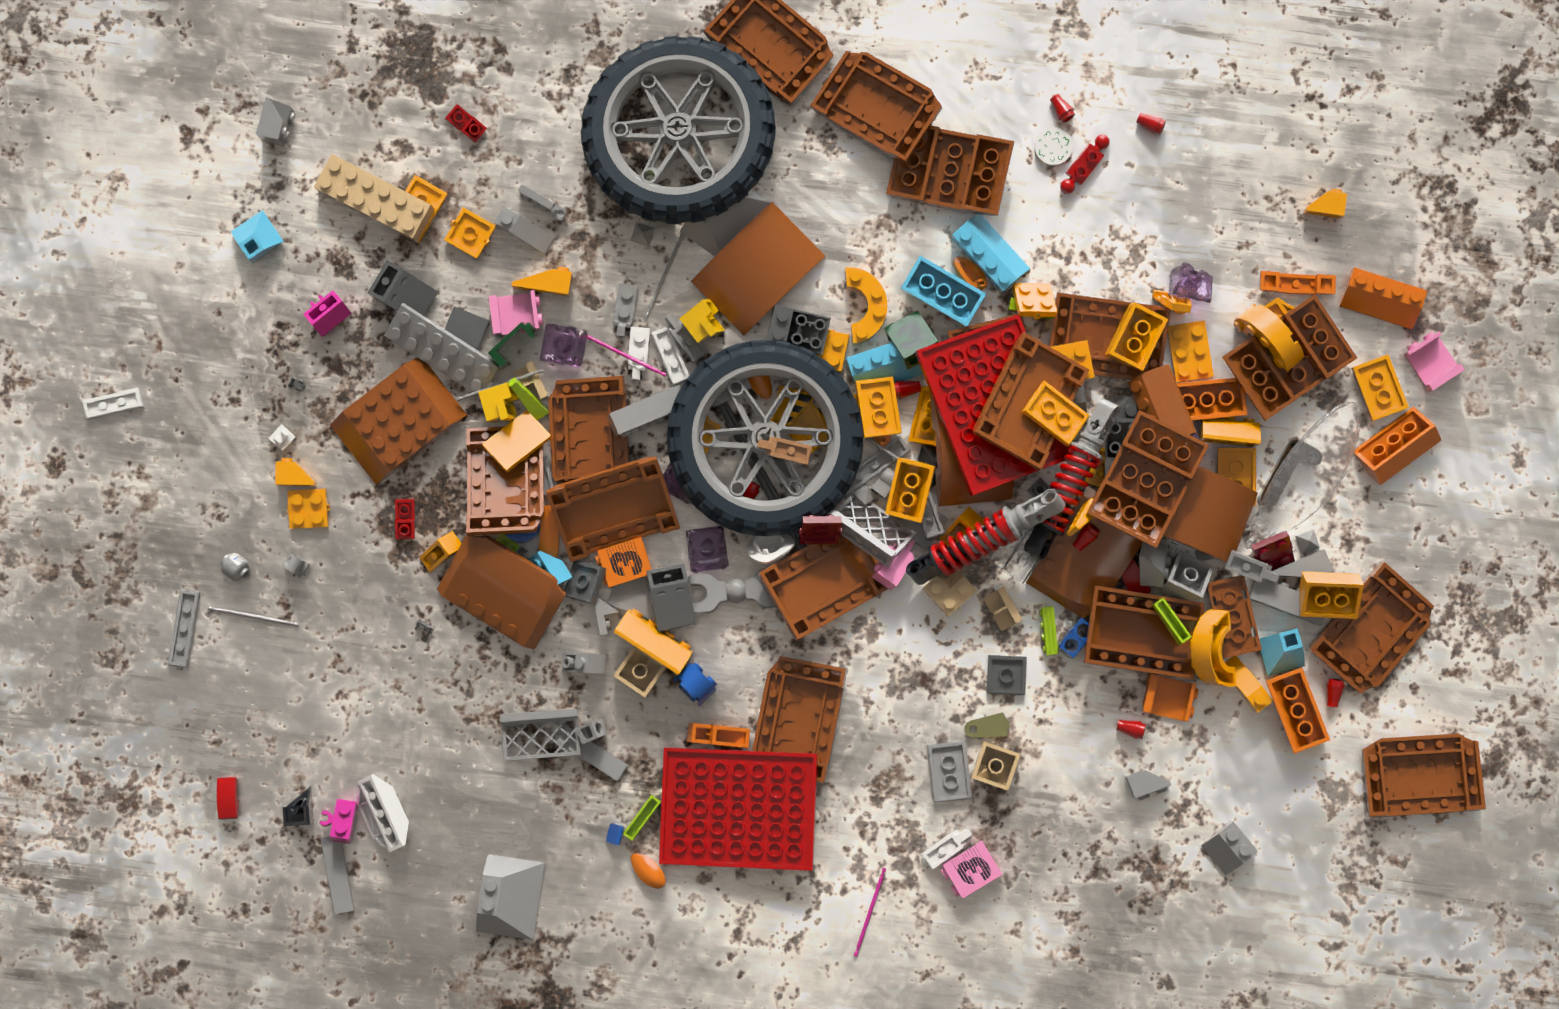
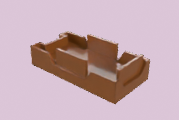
M1240 575L1209 582L1206 592L1211 609L1230 612L1231 630L1224 637L1225 643H1222L1223 659L1262 650L1245 576ZM1241 590H1244V595L1247 599H1243ZM1213 596H1215L1217 606H1214L1213 604ZM1251 627H1253L1254 637H1252Z

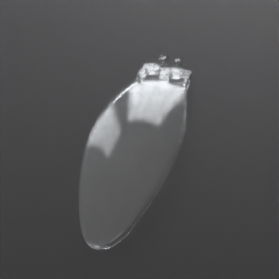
M1347 402L1334 407L1315 423L1289 452L1274 475L1264 495L1259 511L1246 525V528L1253 534L1245 542V548L1250 549L1251 545L1255 544L1258 538L1262 541L1284 531H1287L1288 534L1294 532L1312 519L1332 498L1348 471L1356 449L1361 425V414L1356 403Z

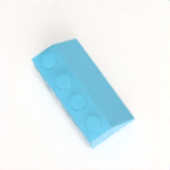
M976 214L951 236V239L983 271L988 280L1001 294L1030 270L1028 265L980 214Z
M921 255L901 287L902 290L966 327L986 296V293Z
M893 342L846 358L853 383L860 380L893 377L894 383H896V381H905L923 375L919 364L907 370L902 356Z

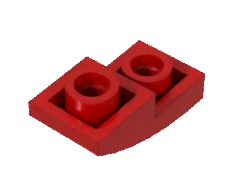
M455 104L444 118L474 143L487 129L458 104Z
M415 498L395 499V539H415Z
M1133 557L1121 577L1128 591L1148 594L1151 592L1149 586L1140 585V567Z
M236 777L217 778V813L219 820L238 819L239 800L237 798L238 779Z

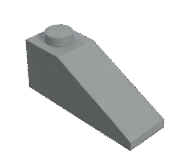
M503 206L494 221L498 228L544 255L555 239L505 206Z
M1325 549L1273 570V572L1278 573L1279 577L1301 578L1302 571L1329 573L1334 569Z

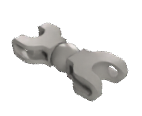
M766 568L760 569L755 573L754 577L745 579V582L741 579H733L727 584L726 581H718L708 573L690 575L688 577L690 585L702 586L707 591V596L702 602L692 604L694 614L712 613L721 603L728 602V600L732 603H739L745 599L747 601L753 600L763 608H775L774 602L766 592V588L758 576V573Z

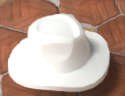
M789 534L768 537L755 536L747 544L746 551L751 559L764 564L768 568L785 559L786 554L795 546V541Z

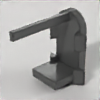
M291 377L288 387L293 386L298 391L305 389L304 380H296V377Z
M419 619L415 630L420 625L424 626L423 629L425 630L429 629L423 641L425 642L433 627Z

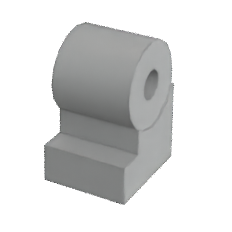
M887 468L871 487V490L883 499L890 492L894 471Z
M294 553L290 554L283 565L284 568L299 578L303 576L310 566L309 563Z
M603 719L576 728L582 744L608 734Z

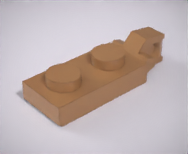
M769 437V441L759 439L757 448L765 449L766 454L771 457L808 465L812 449L811 445L778 437Z

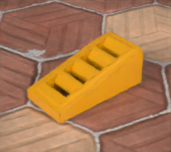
M1092 498L1081 506L1067 532L1068 536L1075 534L1093 518V516L1087 514L1093 501Z

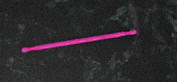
M589 335L587 336V339L666 377V373Z
M884 867L857 944V949L854 953L855 957L858 956V951L861 947L884 873L886 872Z

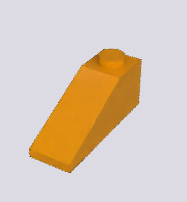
M558 267V270L551 269L513 281L511 286L515 289L534 290L535 292L570 297L573 273L569 271V268Z
M1233 656L1225 662L1227 666L1235 667L1237 684L1235 687L1254 713L1260 712L1273 702L1263 686L1237 656Z

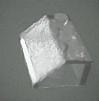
M1035 525L1029 530L1022 531L1023 539H1018L1011 544L1009 542L1005 547L1000 546L999 550L993 551L988 558L989 562L1022 584H1024L1039 560L1024 551L1025 542Z

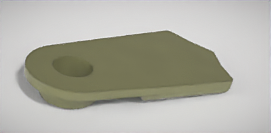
M1002 712L971 720L966 723L964 731L970 738L1007 736L1010 723ZM970 726L976 727L975 733L970 732Z

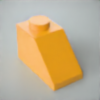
M1331 189V191H1327L1304 209L1303 214L1341 219L1345 214L1347 193H1342L1340 189Z
M281 458V462L276 461L275 485L317 486V482L298 463L293 462L292 458Z
M452 531L433 543L419 559L428 571L432 572L453 557L462 543Z

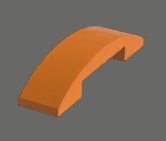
M1260 271V291L1304 295H1335L1336 275H1303Z

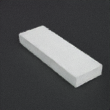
M669 326L652 332V336L672 385L675 386L685 382L689 377V373L678 346L668 331Z
M140 388L82 401L87 420L144 407Z

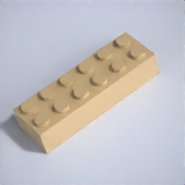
M331 154L314 185V188L319 193L416 243L435 210L427 202Z

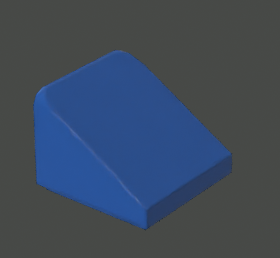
M611 823L606 841L614 845H620L625 827Z

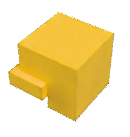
M710 299L700 301L679 318L697 343L705 342L710 337L721 335L726 331L717 318L713 316L719 310Z
M509 383L478 392L486 421L493 423L500 421L511 422L518 417L513 401L519 400V398L511 389Z

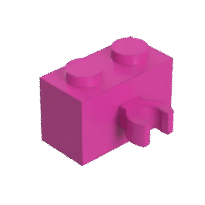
M333 290L324 298L319 295L320 301L316 304L311 301L312 307L303 314L321 337L352 314Z
M337 799L334 815H331L329 811H322L321 814L328 816V820L325 822L320 821V825L327 827L332 824L330 832L331 841L351 844L358 811L357 802Z

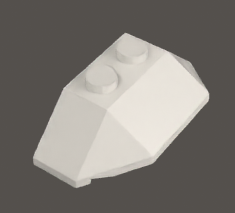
M374 774L358 781L357 805L373 840L386 848L389 853L404 846L409 821L394 788Z

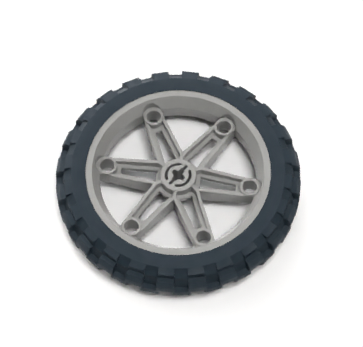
M678 35L666 36L664 39L653 41V39L641 43L639 47L633 50L629 49L618 56V60L612 65L609 64L600 74L601 77L596 84H593L588 94L586 106H584L581 119V144L588 168L594 180L610 200H613L619 207L630 214L633 213L640 216L641 219L680 225L685 222L696 223L705 221L706 218L714 215L718 216L749 195L748 192L758 184L764 175L766 166L770 162L776 135V124L769 92L762 78L737 52H732L725 45L718 42L703 40L702 37H678ZM676 72L699 75L678 106L656 79L658 76ZM708 78L711 80L708 84L702 83L704 79ZM647 81H654L651 86L645 85ZM715 83L721 86L731 97L738 110L739 118L700 116ZM642 86L657 117L618 122L626 101ZM698 90L701 91L702 94L692 115L683 113ZM658 92L673 113L665 117L653 94ZM696 125L724 126V130L696 133ZM733 125L740 126L738 130L731 129ZM660 126L661 134L633 133V129ZM619 129L626 130L623 134H617ZM739 137L733 155L726 165L715 174L699 142ZM617 141L656 143L641 176L636 174L627 165L619 151ZM692 142L703 166L698 167L683 146ZM665 143L673 146L659 168H655L654 165ZM679 153L701 181V183L686 187L657 185ZM706 173L712 174L709 179L703 178V175ZM649 175L655 176L651 181L645 180Z
M753 340L732 345L713 354L690 374L680 388L670 412L667 446L675 478L688 500L700 512L716 524L741 534L768 537L796 532L801 528L802 517L810 515L826 516L840 503L857 475L862 459L864 433L860 410L850 387L826 360L810 350L788 342ZM757 376H773L788 380V382L765 416L741 380ZM796 383L799 388L798 392H790L788 385ZM738 384L741 387V391L737 394L733 393L730 386ZM727 389L745 427L703 431L704 422L710 407L717 397ZM801 389H804L819 406L827 429L785 426ZM743 397L760 419V421L753 425L740 402V399ZM787 397L790 401L777 425L775 422L770 421L783 399ZM762 428H766V429L761 430V431L757 434L756 441H755L756 432H757L758 430L762 429ZM769 429L771 431L768 438H774L775 434V437L784 439L783 433L812 435V440L796 442L811 445L812 447L827 445L825 459L814 479L804 487L792 462L783 459L791 475L787 479L772 457L766 454V450L757 448L758 440L763 439L760 435H765ZM821 432L826 433L828 441L820 442L818 434ZM710 434L713 437L712 443L705 444L702 441V436ZM748 434V443L719 441V436ZM703 447L746 450L729 488L711 470ZM753 451L761 457L747 478L743 479L741 475ZM765 461L790 494L786 498L769 501L754 500L742 495ZM735 483L742 485L743 490L739 494L732 491V485ZM791 483H798L800 485L798 493H793L790 490Z

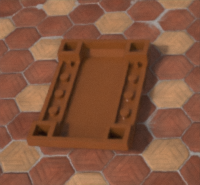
M1021 333L978 417L973 433L1035 469L1041 470L1050 453L1048 451L1055 437L1021 411L1044 380L1070 401H1073L1079 387L1083 385L1089 369L1027 333Z
M645 457L555 485L546 491L570 562L589 557L590 553L639 537H645L658 532L664 534L680 529V524L657 457Z
M839 535L838 544H810L758 573L760 580L795 641L888 590V588L872 577L875 573L873 569L879 561L842 535Z

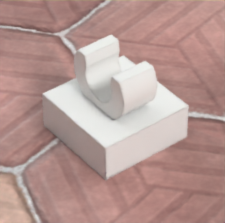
M282 424L269 437L283 452L297 438Z

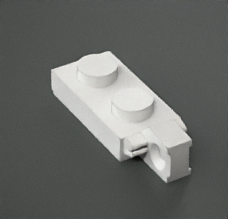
M631 327L628 355L646 364L648 360L650 328ZM628 359V370H632V380H640L641 371H645L646 368Z
M968 827L960 833L958 830H955L925 850L921 855L933 870L963 849V846L967 844L965 839L971 836L972 833Z

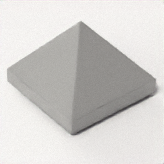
M636 222L630 241L649 246L654 228Z
M866 484L852 492V495L864 506L879 497Z
M1314 530L1295 536L1302 554L1320 548Z

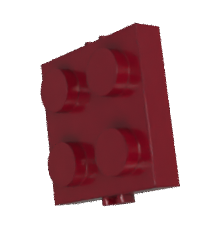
M810 515L802 517L801 528H799V543L838 544L839 535H842L841 516Z
M1287 531L1252 544V558L1272 566L1271 571L1295 562L1292 542Z

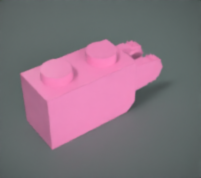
M914 539L894 559L889 568L878 562L873 569L875 573L872 577L889 590H892L899 584L906 572L907 565L914 560L913 553L910 552L914 545ZM894 544L893 546L889 545L888 547L895 551L897 549V544Z

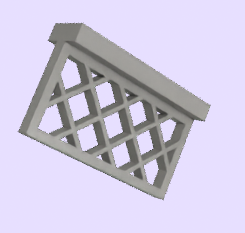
M851 495L837 510L834 509L830 515L841 516L843 537L889 568L894 559L916 537L917 533L892 515L885 514V511L873 502L866 506L863 504L862 506H853L852 501L855 497ZM850 511L851 517H845L841 512ZM854 511H864L865 517H855ZM867 511H875L878 517H868ZM889 521L893 524V527L884 528L883 522ZM856 522H866L867 528H861ZM869 522H879L880 528H870ZM894 532L895 538L886 539L885 533ZM898 532H905L909 537L899 538ZM872 533H881L882 539L875 538ZM896 543L897 549L894 551L887 544Z
M578 708L500 714L504 761L581 755L580 737L576 730L579 727ZM574 720L575 729L569 734L562 726L566 721ZM563 721L560 726L556 723ZM547 722H552L558 727L551 736L542 729ZM536 723H543V725L540 727ZM528 724H534L538 728L532 737L523 731ZM514 725L519 730L513 739L506 734V726ZM559 729L568 736L562 744H559L553 738ZM540 731L549 737L543 746L534 740ZM521 732L530 739L523 748L514 741ZM571 738L576 743L577 751L569 752L563 746ZM550 740L559 746L554 753H549L544 749ZM531 741L540 748L534 755H530L525 750ZM512 742L521 749L516 756H508L507 748ZM560 749H563L565 751L558 753ZM541 750H543L546 754L539 753L541 752Z

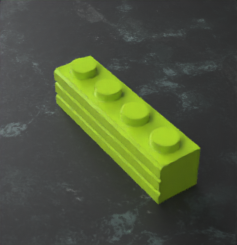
M1054 606L1041 607L1039 616L1042 617L1040 627L1043 629V634H1041L1042 641H1044V646H1042L1043 653L1045 655L1058 654Z
M651 795L623 832V835L633 841L661 801Z

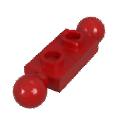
M1104 134L1098 135L1095 138V146L1088 143L1065 173L1070 178L1063 180L1060 184V190L1064 194H1071L1075 190V183L1082 185L1104 157L1100 150L1106 149L1110 144L1108 136Z

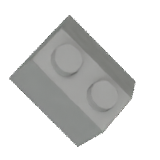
M1142 541L1139 555L1141 586L1164 587L1165 579H1168L1169 568L1167 567H1171L1172 557L1168 555V547L1161 541L1157 548Z
M1229 821L1201 845L1225 875L1243 865L1258 852L1234 821Z

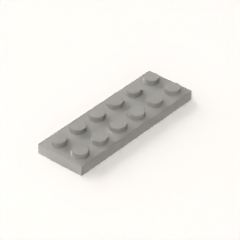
M404 303L401 304L383 335L471 392L487 388L500 367L495 361Z

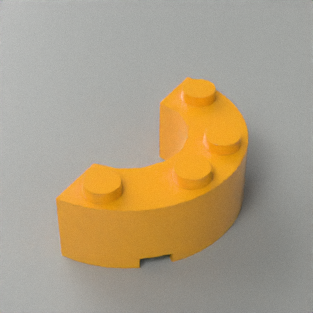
M845 267L846 289L855 290L865 298L868 306L865 317L859 322L851 324L853 346L872 339L882 328L887 314V297L881 283L872 274L859 268Z
M1252 304L1234 320L1233 325L1239 332H1243L1247 336L1249 334L1257 336L1262 345L1268 347L1273 355L1274 363L1279 368H1284L1288 372L1304 358L1299 342L1296 341L1294 343L1290 337L1293 333L1280 318L1262 305L1256 307V304Z
M1210 609L1201 615L1189 644L1192 659L1191 666L1199 679L1209 685L1237 686L1235 667L1227 666L1222 657L1223 639L1231 630L1229 611Z

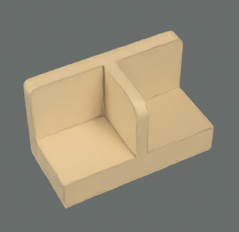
M533 361L513 372L514 377L517 378L531 372H536ZM539 374L519 381L540 401L549 398Z
M1004 586L983 598L1001 631L1023 620Z

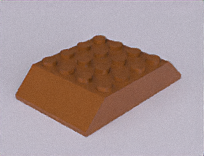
M417 357L402 365L347 407L330 426L373 482L378 485L468 415L431 367Z
M1094 586L1084 663L1195 680L1196 672L1191 666L1192 659L1189 646L1192 637L1178 646L1152 605L1161 598H1164L1189 634L1193 636L1199 618L1204 614L1205 603Z

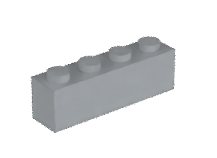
M674 386L607 415L615 437L621 435L622 438L633 434L632 430L638 428L641 431L650 427L649 423L656 421L658 424L667 420L666 416L670 415L680 386Z
M1268 579L1266 583L1253 580L1249 591L1251 601L1318 626L1323 624L1324 617L1300 616L1299 588L1297 590L1290 589L1289 584L1281 581L1277 584Z

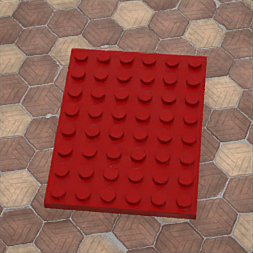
M1019 314L915 351L970 496L1040 471L973 433L978 417L1015 342L1021 333H1026ZM1055 438L1041 470L1064 462L1066 454L1072 455V453L1068 452L1070 445L1066 447Z
M664 747L659 864L813 871L818 754Z

